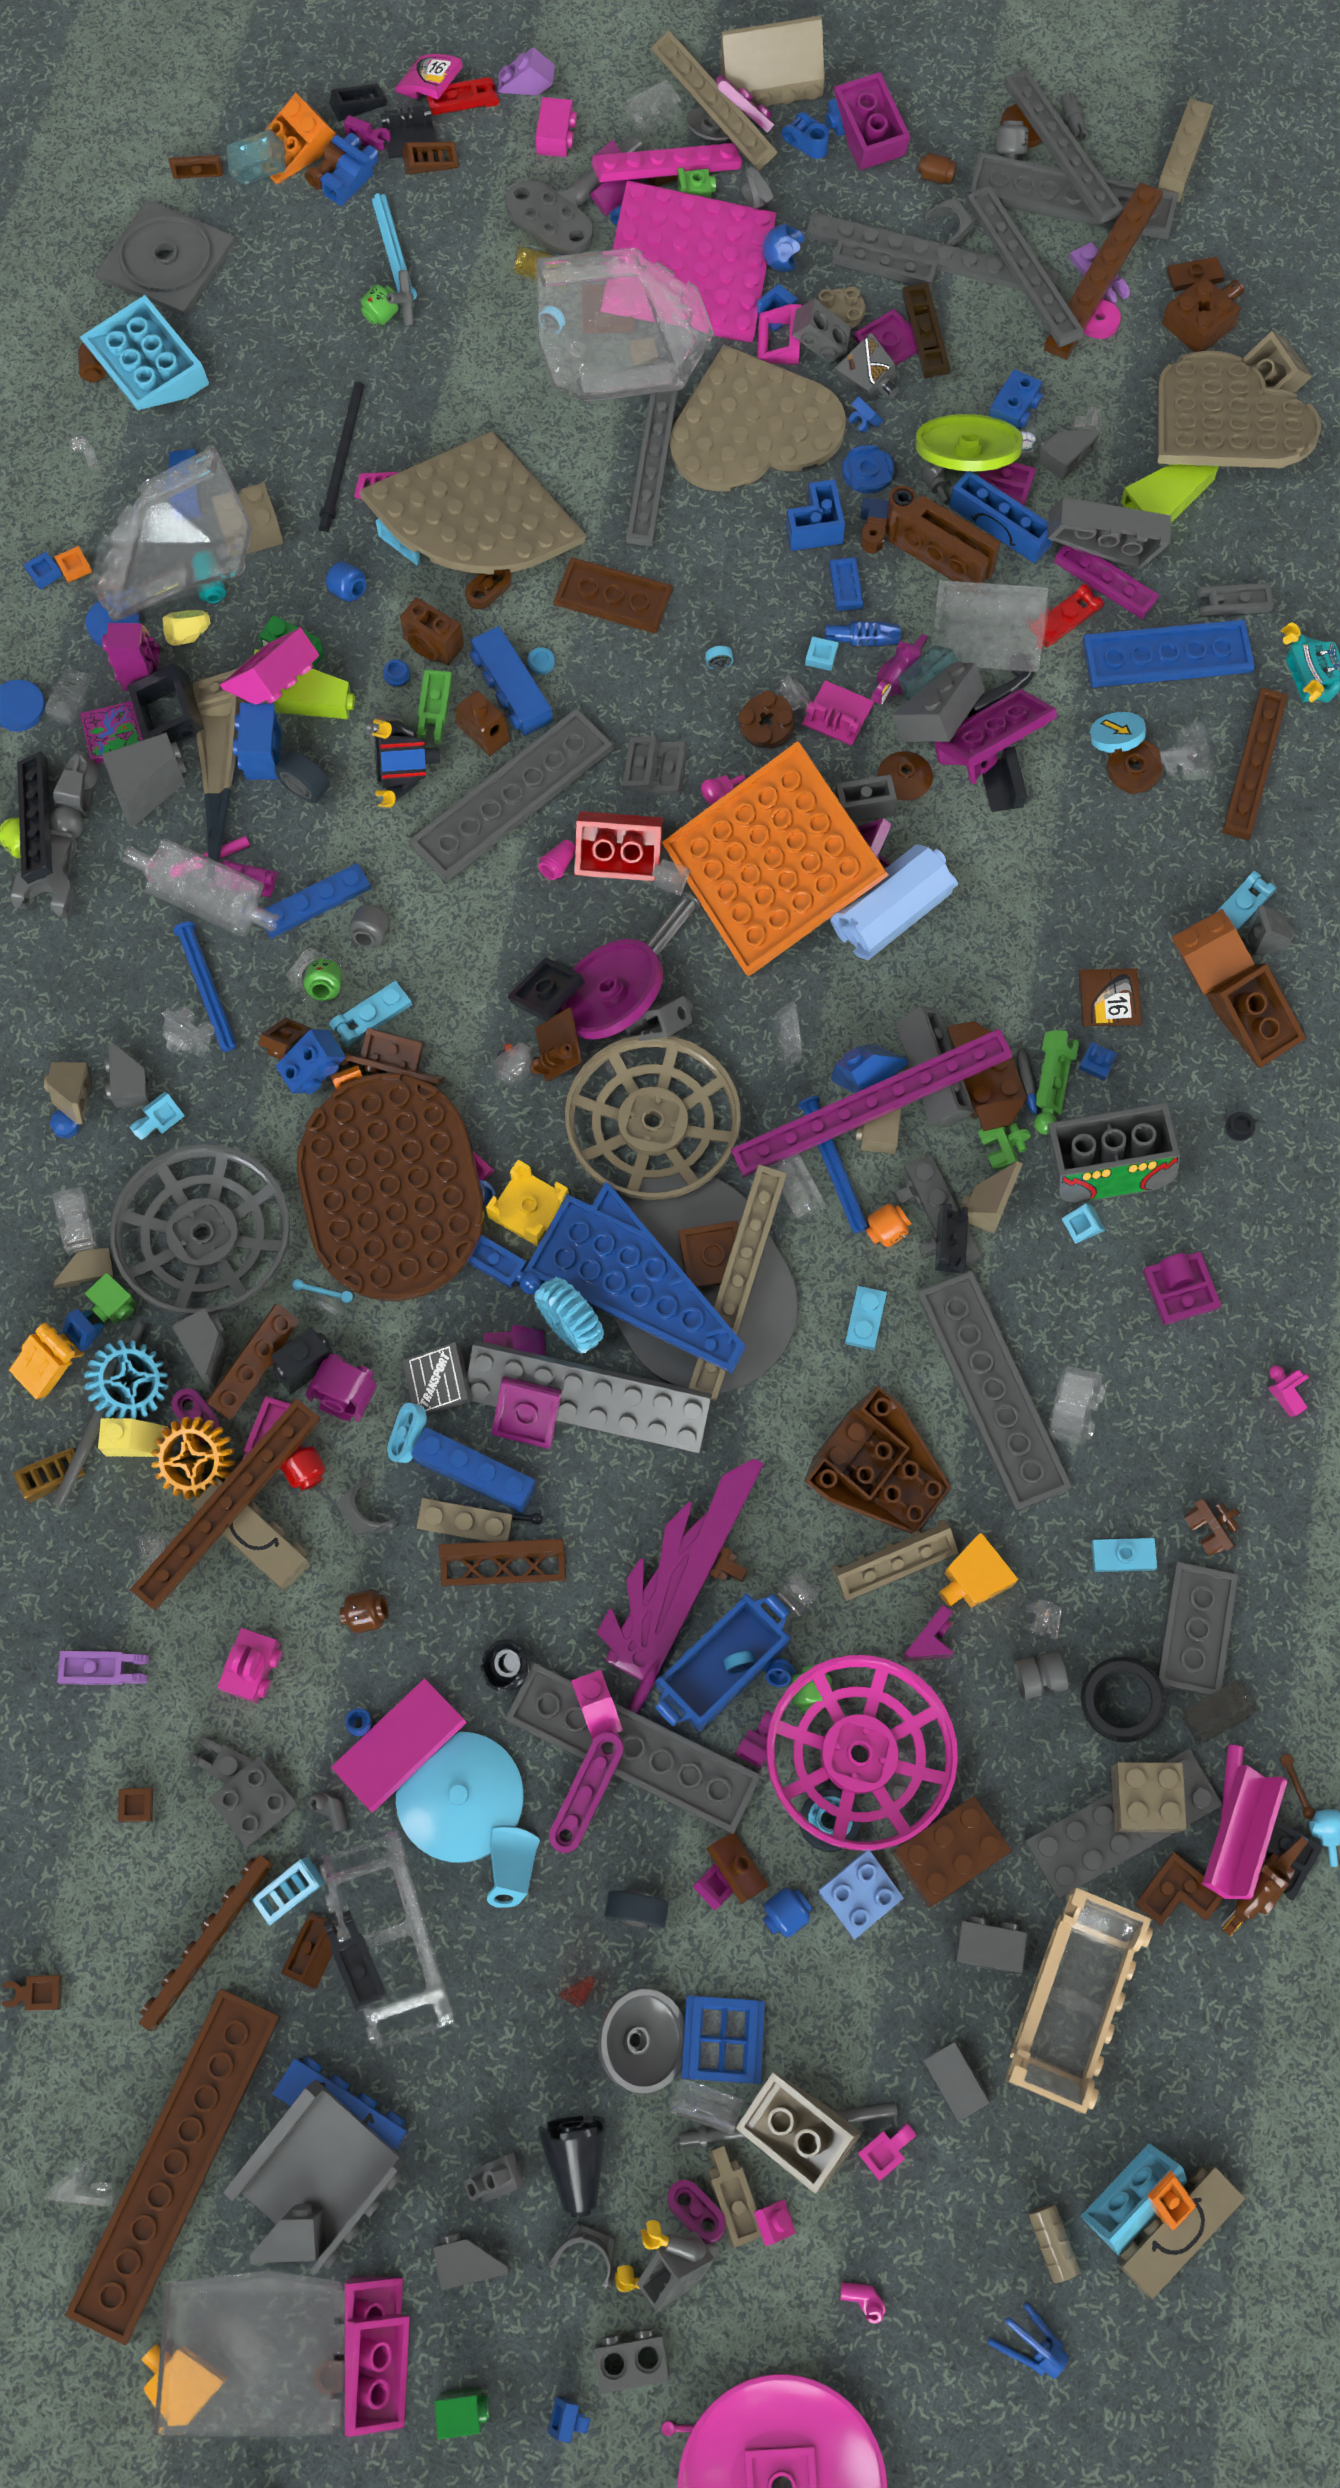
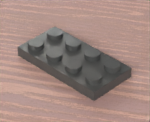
M1178 1561L1174 1564L1157 1672L1163 1687L1216 1699L1220 1698L1238 1582L1237 1574Z

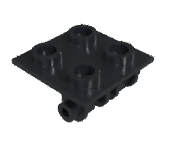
M422 104V106L412 107L413 112L410 111V107H407L408 113L404 114L402 108H400V114H398V110H385L384 114H380L382 128L390 131L391 140H385L389 159L402 157V149L406 142H437L430 106L425 107V104Z

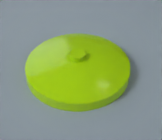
M955 414L938 417L924 423L916 433L915 446L918 454L923 459L937 466L960 471H986L1001 468L1016 461L1022 453L1023 436L1015 426L1001 419L976 414Z

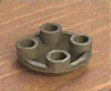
M856 287L834 290L824 289L819 293L818 302L851 328L858 325L864 318L866 305L860 296V291Z

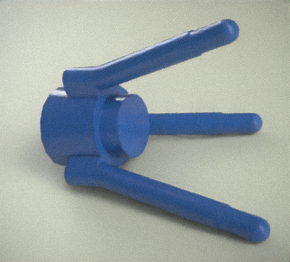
M1025 2303V2310L1048 2341L1043 2340L1039 2343L1010 2317H1007L1005 2322L1035 2349L1033 2357L1036 2361L993 2338L988 2339V2344L1031 2367L1040 2376L1046 2372L1051 2378L1055 2379L1064 2370L1070 2357L1062 2350L1064 2344L1053 2335L1029 2303Z

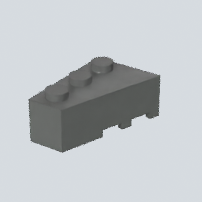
M951 663L892 714L902 742H949L985 691L975 663Z

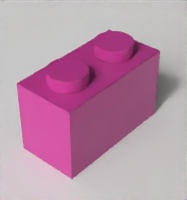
M542 97L536 131V152L538 155L567 157L568 148H573L574 132L571 131V128H576L577 112L573 111L572 100Z

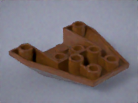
M879 1386L872 1389L844 1416L813 1457L804 1480L806 1484L826 1501L910 1534L922 1528L951 1489L950 1484L902 1406Z

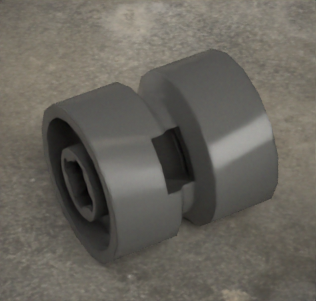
M1058 1651L1040 1654L1039 1660H1035L1030 1656L1013 1661L1019 1693L1024 1701L1041 1697L1043 1691L1051 1695L1068 1690L1065 1666Z

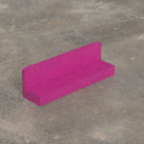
M1248 1765L1238 1766L1202 1882L1204 1886L1225 1899H1251L1253 1897L1286 1788L1287 1780L1285 1778L1264 1777Z

